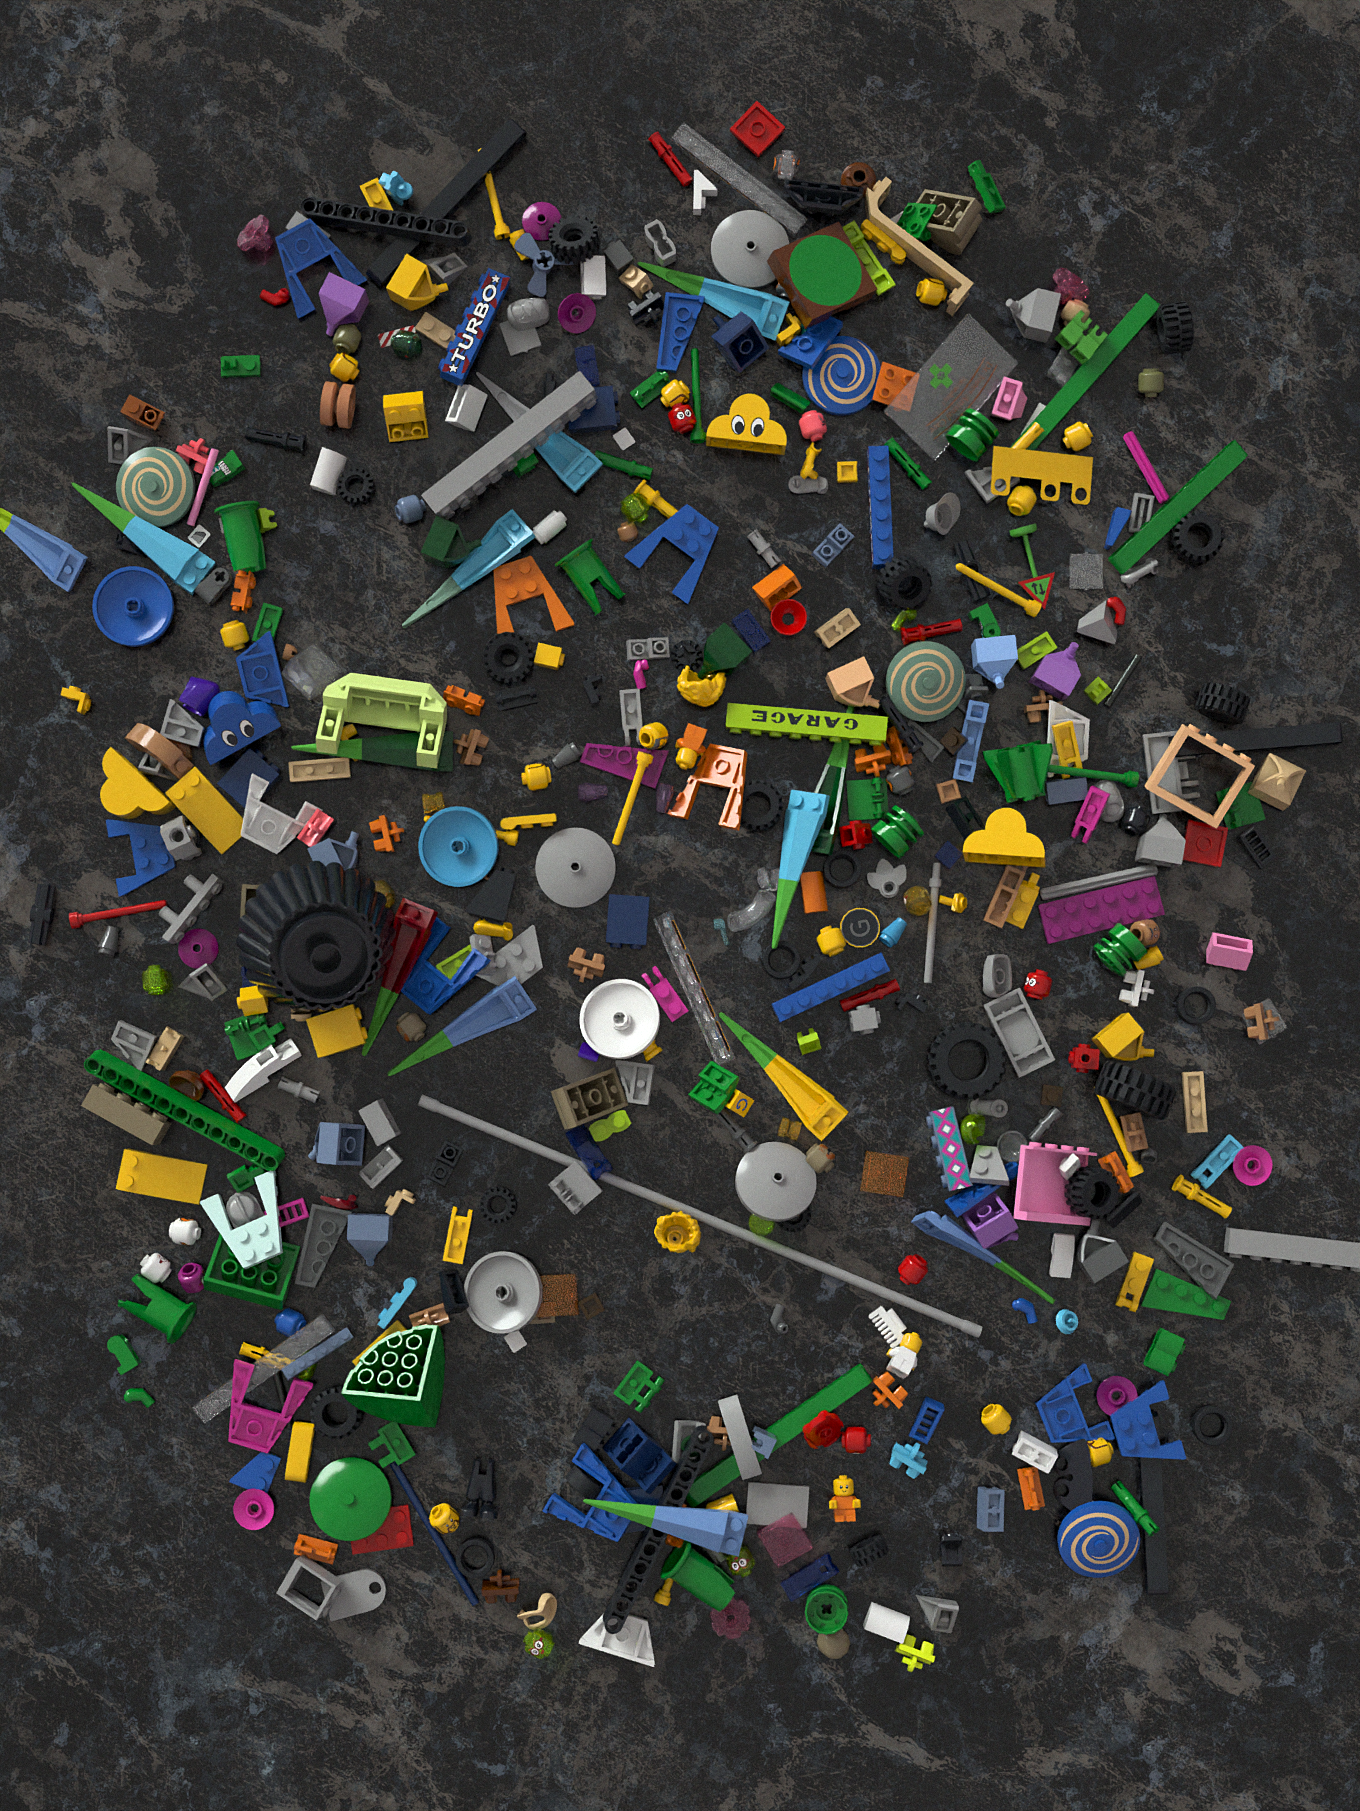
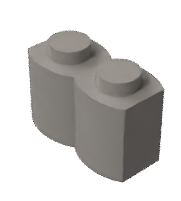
M656 219L645 225V240L648 246L654 250L657 262L662 267L675 262L676 249L673 242L666 237V230L663 224Z

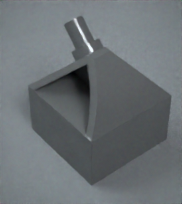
M1092 1220L1090 1230L1083 1235L1075 1258L1088 1281L1093 1283L1098 1282L1129 1262L1117 1241L1099 1236L1100 1221Z

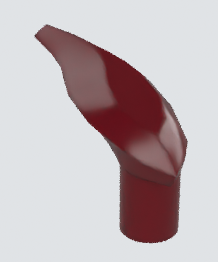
M322 1195L320 1197L325 1202L339 1209L351 1210L358 1208L355 1204V1195H349L348 1200Z

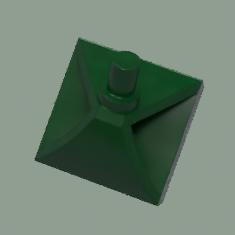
M436 516L422 547L421 554L425 561L448 569L464 561L473 552V549L482 546L480 538L471 542L469 540L465 542L458 524Z
M724 622L707 638L704 646L702 670L697 676L701 680L711 673L717 674L718 672H724L725 675L732 676L749 660L752 650Z

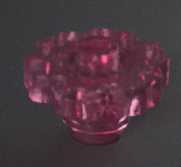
M261 214L257 218H253L244 230L241 231L237 239V246L242 251H247L253 247L262 252L267 251L273 243L271 235L267 232L269 220Z
M1060 267L1053 274V280L1058 284L1054 291L1061 294L1059 303L1066 304L1072 298L1082 301L1090 293L1084 281L1068 269Z
M733 1596L728 1605L720 1612L712 1608L710 1612V1618L713 1620L712 1629L719 1636L725 1634L728 1639L739 1638L741 1631H748L751 1623V1617L748 1615L749 1606L745 1604L743 1599L736 1601ZM733 1615L734 1619L729 1620L727 1616Z

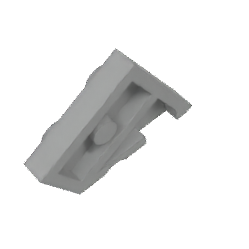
M984 467L983 470L965 471L966 477L987 504L999 496L991 493L992 467ZM1011 476L1010 488L1020 482L1019 477ZM997 479L995 489L999 492L1006 489V482L1003 479Z
M170 699L160 734L166 739L200 747L205 728L174 700Z
M120 1020L117 1023L111 1040L122 1050L123 1055L131 1060L136 1069L143 1071L157 1036Z
M977 1145L969 1177L970 1182L1009 1186V1178L997 1147Z

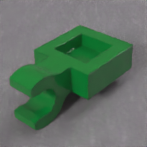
M281 1022L271 1028L264 1024L247 1036L257 1052L274 1043L276 1041L274 1035L283 1031L285 1027Z
M253 1163L249 1169L243 1165L227 1174V1178L237 1193H240L254 1185V1178L262 1175L265 1171Z

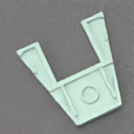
M268 1171L255 1177L267 1215L236 1229H232L220 1194L200 1201V1204L244 1269H248L283 1253L281 1227H279L278 1218L280 1214L277 1206L278 1191L275 1183V1171Z

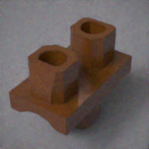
M497 1570V1576H490V1580H483L482 1596H485L486 1603H496L498 1600L497 1595H505V1601L508 1603L516 1602L517 1594H519V1578H510V1575L503 1576L502 1570Z

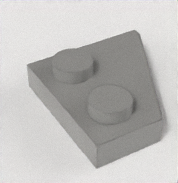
M616 1060L615 1063L618 1066L628 1102L649 1105L655 1065Z

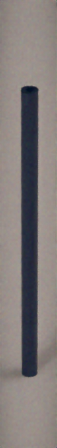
M396 1461L392 1462L389 1465L471 1605H476L479 1603L478 1598L465 1576L458 1570L456 1561L439 1532L430 1524L429 1515L402 1469L397 1465Z

